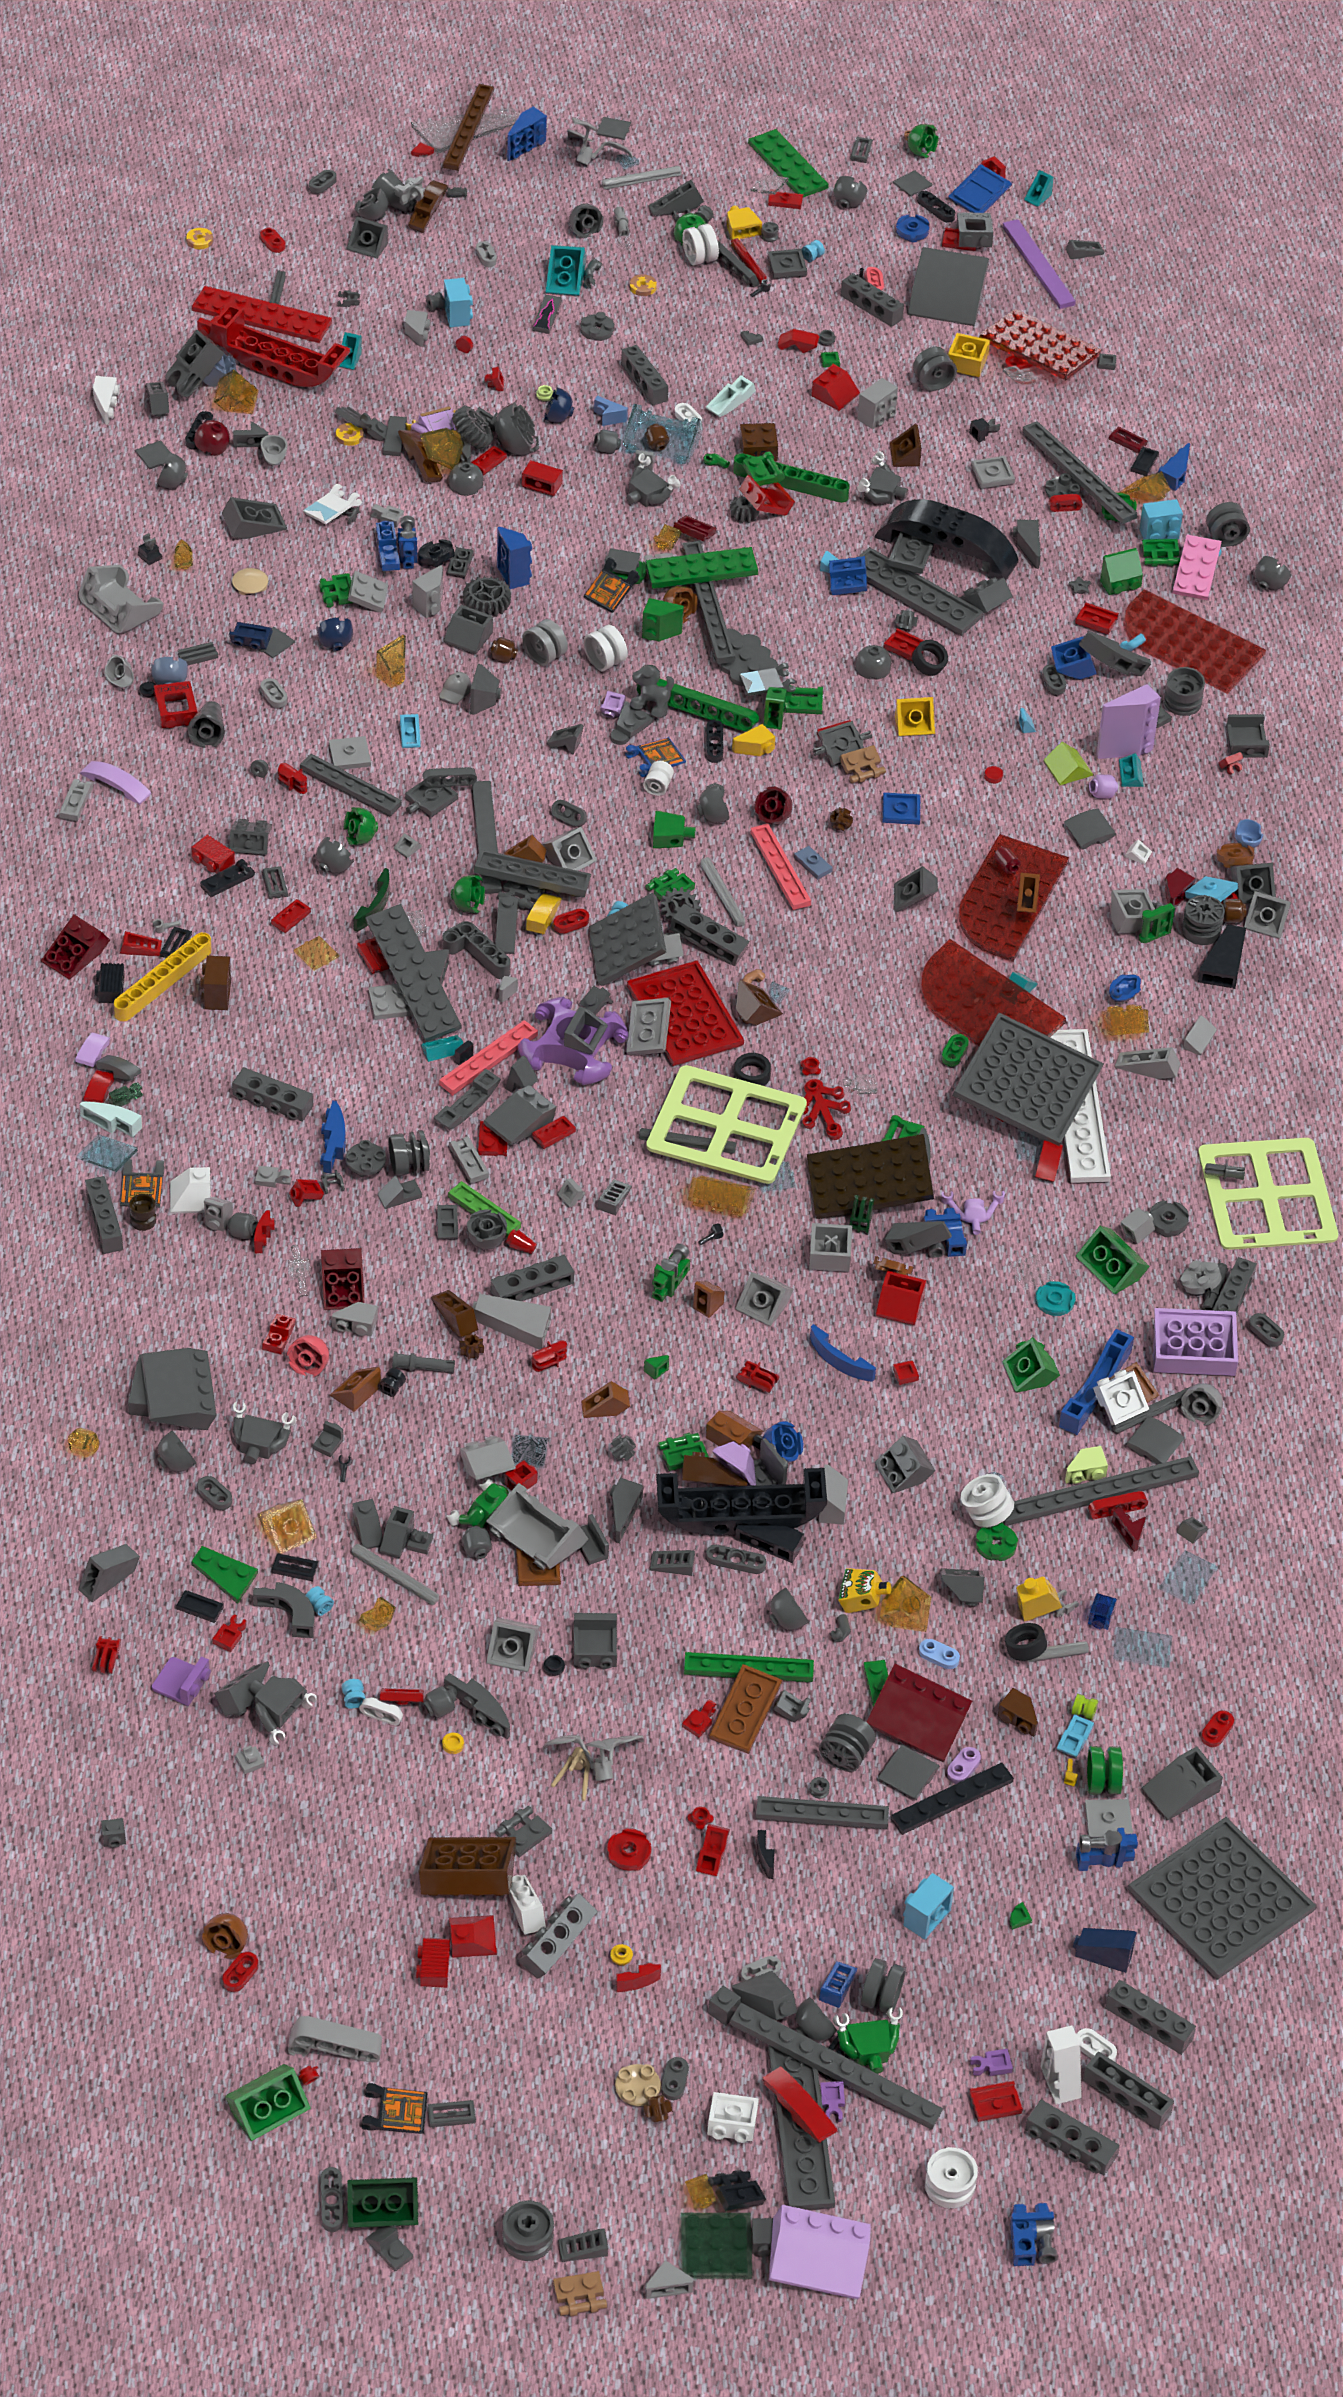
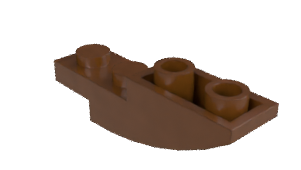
M432 180L427 185L425 192H423V199L415 205V211L408 223V228L421 233L425 232L433 213L437 211L448 189V185Z
M399 430L398 434L410 459H415L424 481L440 482L443 478L437 466L440 459L430 442L414 430Z

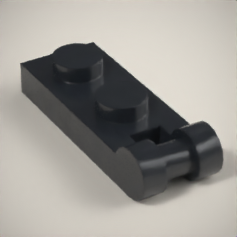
M240 859L235 865L201 881L200 886L210 897H213L252 878L255 875V871L248 867V863L244 859Z

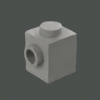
M1139 1207L1121 1221L1124 1233L1137 1244L1155 1230L1152 1215L1148 1211L1144 1212Z

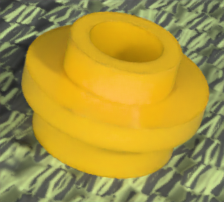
M619 1944L612 1948L610 1957L615 1964L623 1966L631 1962L633 1952L629 1946ZM624 1952L625 1955H619L618 1953Z

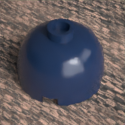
M556 387L547 404L549 411L548 414H544V420L552 423H561L568 416H572L575 407L572 406L573 400L567 391Z
M339 617L322 621L320 627H316L320 643L334 651L342 650L351 642L353 637L351 620L344 618L345 621H339Z

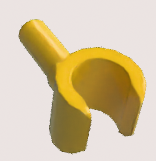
M1069 1758L1064 1783L1075 1787L1078 1774L1073 1773V1759Z

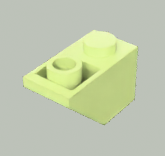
M1102 1446L1085 1448L1079 1451L1067 1468L1066 1484H1078L1085 1480H1099L1106 1477L1108 1464Z

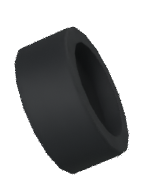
M924 640L919 643L912 653V661L916 669L922 674L935 676L948 663V653L939 642ZM922 651H929L934 654L939 664L933 665L927 662L922 655Z
M746 1053L737 1058L734 1063V1078L761 1086L768 1084L771 1077V1063L768 1058L758 1053ZM747 1066H756L764 1072L761 1075L749 1076L744 1074L741 1069Z
M1036 1623L1019 1624L1010 1629L1005 1635L1008 1654L1015 1660L1028 1661L1035 1659L1047 1649L1045 1632ZM1035 1639L1031 1643L1018 1645L1023 1640Z

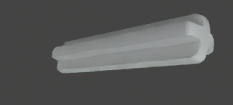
M1083 1641L1049 1646L1042 1655L1028 1660V1662L1086 1654L1089 1652L1088 1643Z

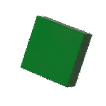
M821 352L823 368L830 367L833 364L840 367L838 352Z

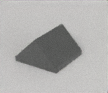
M356 216L347 250L379 258L388 245V226Z

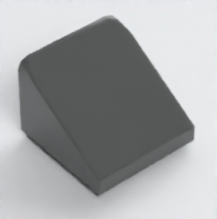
M1190 1517L1181 1522L1177 1533L1193 1544L1208 1528L1194 1517Z

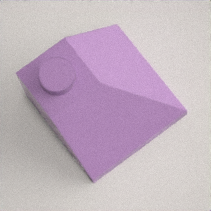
M733 1441L716 1447L712 1451L718 1462L747 1481V1486L756 1485L754 1460L750 1455L751 1450L744 1444L738 1445Z

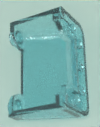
M633 404L622 443L629 452L634 453L636 450L654 452L657 456L674 459L678 463L686 464V462H690L703 432V426L700 418L692 417L691 422L688 419L679 421L653 415L650 410L648 412L643 411L642 405ZM659 424L666 428L670 441L664 450L657 451L648 447L644 434L650 425Z

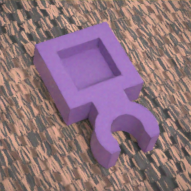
M1008 2049L985 2052V2058L973 2056L970 2060L971 2065L978 2064L980 2066L973 2068V2075L976 2076L983 2074L984 2071H989L990 2076L1012 2073L1013 2070Z
M820 2083L822 2106L828 2107L826 2115L830 2119L831 2114H837L838 2121L842 2122L843 2113L838 2107L845 2106L844 2083Z

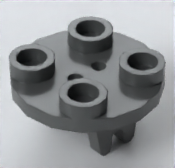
M362 1140L349 1149L346 1154V1162L354 1173L359 1174L363 1178L365 1175L375 1174L382 1170L386 1162V1153L380 1146L371 1143L369 1140Z

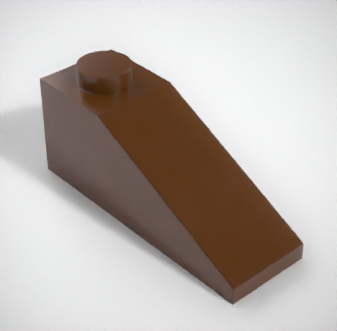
M446 1290L431 1296V1300L451 1330L458 1336L465 1337V1335H471L472 1332L479 1330L474 1308L453 1292Z
M692 1452V1456L684 1455L682 1480L747 1486V1481L714 1458L705 1457L703 1452Z

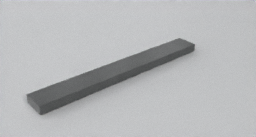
M476 781L472 785L478 852L480 853L482 849L498 853L491 781ZM481 876L485 894L502 892L501 880L491 876Z

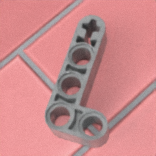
M301 2016L296 2020L291 2029L288 2053L292 2056L302 2054L304 2057L312 2048L364 2062H378L381 2054L382 2036L374 2032L310 2016Z

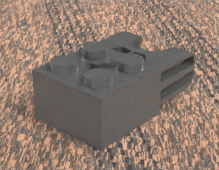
M196 329L175 356L177 360L165 375L166 381L171 386H175L181 396L189 397L205 377L211 373L213 367L222 359L224 352L212 340Z

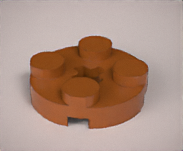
M1241 843L1224 844L1221 846V850L1217 849V860L1223 863L1225 868H1231L1230 866L1253 864L1254 848L1247 845V848L1242 847Z
M878 1256L874 1258L873 1264L876 1265L875 1268L877 1270L887 1272L891 1269L895 1270V1273L912 1275L914 1269L912 1266L906 1269V1265L886 1258H882V1261H879L880 1257Z

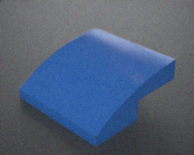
M865 556L829 561L832 595L867 591Z

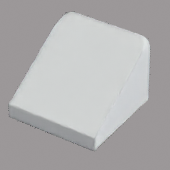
M1137 840L1130 846L1124 857L1145 864L1152 851L1140 840Z

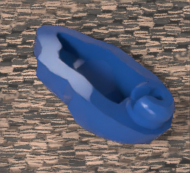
M1134 974L1120 975L1110 985L1109 995L1111 999L1116 1002L1131 1000L1133 996L1141 991V978Z

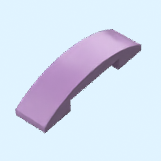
M91 761L80 772L81 775L94 782L99 779L124 792L125 798L139 805L151 795V792L132 775L108 763Z

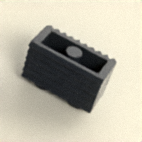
M101 963L100 970L96 971V982H99V985H95V996H98L99 1003H114V1000L123 993L125 979L123 963Z

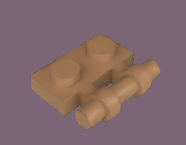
M874 745L842 754L839 758L846 774L854 773L853 776L849 777L851 783H862L865 779L872 777L875 779L886 773L884 766L876 767V765L880 764L881 759ZM865 768L869 769V771L862 772L861 770Z
M599 2271L553 2279L557 2304L567 2302V2305L559 2306L560 2316L570 2315L572 2317L577 2316V2313L587 2311L595 2313L598 2312V2309L607 2308L606 2299H596L598 2296H604ZM588 2298V2302H582L577 2304L575 2302V2300Z

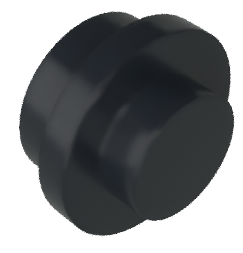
M149 681L144 682L140 685L139 691L144 697H153L154 685L156 684Z
M551 1655L544 1661V1670L552 1676L560 1675L565 1670V1662L560 1656Z

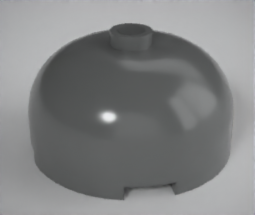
M516 402L501 409L495 420V430L499 443L509 453L517 456L528 455L539 449L538 436L535 437L536 445L531 448V444L534 443L532 436L535 435L533 428L535 424L522 405L517 406Z

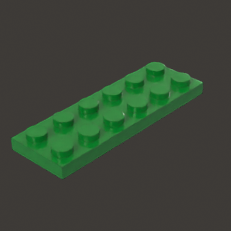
M777 129L748 139V144L796 194H802L804 198L829 189V184Z
M752 547L646 560L652 589L758 575V567Z

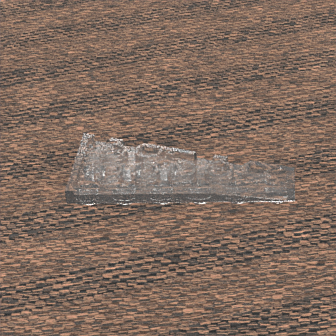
M513 108L493 110L490 114H484L473 140L514 125L519 114ZM465 114L443 117L439 121L427 119L425 123L413 121L411 122V127L438 154L449 150Z

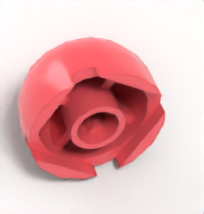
M313 1335L299 1337L289 1346L287 1351L291 1368L296 1373L306 1376L305 1372L314 1376L319 1375L329 1361V1349L326 1343ZM313 1363L316 1364L315 1367L311 1369H306L304 1367L311 1366Z

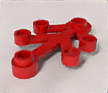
M819 1079L809 1080L804 1086L806 1093L804 1098L807 1104L803 1115L808 1113V1106L813 1098H815L816 1103L809 1116L803 1118L804 1127L812 1129L821 1111L827 1124L826 1132L828 1137L832 1140L840 1139L843 1135L841 1125L834 1122L828 1108L838 1110L842 1114H848L852 1109L850 1102L844 1100L839 1103L824 1099L822 1094L833 1096L834 1099L840 1100L845 1096L843 1088L840 1086L834 1088L823 1086L822 1081Z

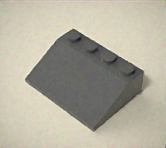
M182 1348L143 1353L141 1361L149 1421L208 1430L217 1416L208 1351Z

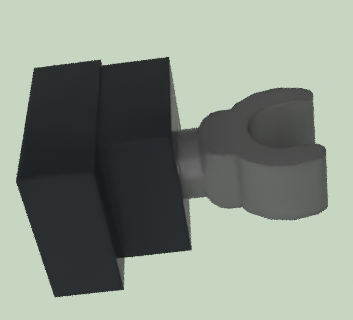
M983 418L971 421L969 433L980 443L985 441L989 431H999L1001 424L995 425L996 419H991L988 423Z
M150 533L144 535V544L138 546V556L150 566L161 560L162 554L159 552V547L155 544L156 539H151Z

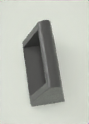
M579 1006L564 1033V1046L587 1054H593L608 1027L607 1023L587 1008ZM584 1024L598 1028L589 1044L578 1037Z

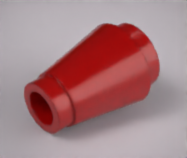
M513 1229L506 1240L510 1248L530 1254L537 1247V1243L520 1230L516 1231Z

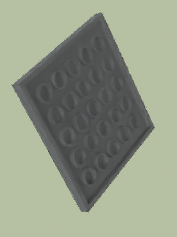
M998 1013L952 1096L1035 1137L1060 1146L1104 1063Z
M1227 1817L1214 1824L1128 1885V1890L1217 1980L1316 1909V1905Z

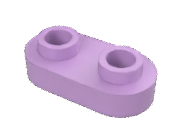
M973 1747L962 1749L948 1767V1779L952 1783L957 1784L969 1778L980 1764V1752Z

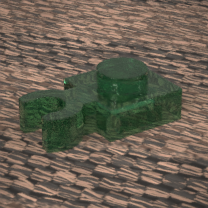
M136 1082L129 1088L125 1085L109 1092V1104L121 1107L131 1103L130 1099H138L143 1096L140 1091L142 1086L139 1082Z

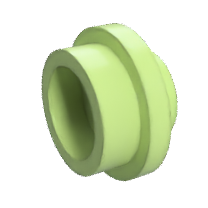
M542 385L538 388L536 396L540 400L548 401L553 390L548 385Z

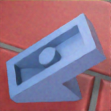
M600 396L594 399V412L602 416V426L627 421V407Z

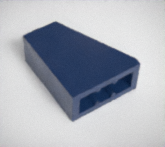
M1083 1928L1081 1935H1076L1074 1940L1075 1957L1127 1973L1133 1955L1137 1932Z

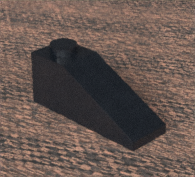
M738 1525L735 1540L793 1563L803 1546L804 1533L787 1526Z

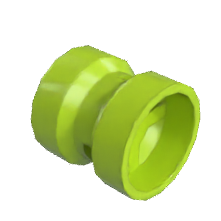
M1077 1694L1071 1714L1083 1715L1086 1719L1093 1720L1099 1700L1094 1698L1087 1699L1084 1695Z

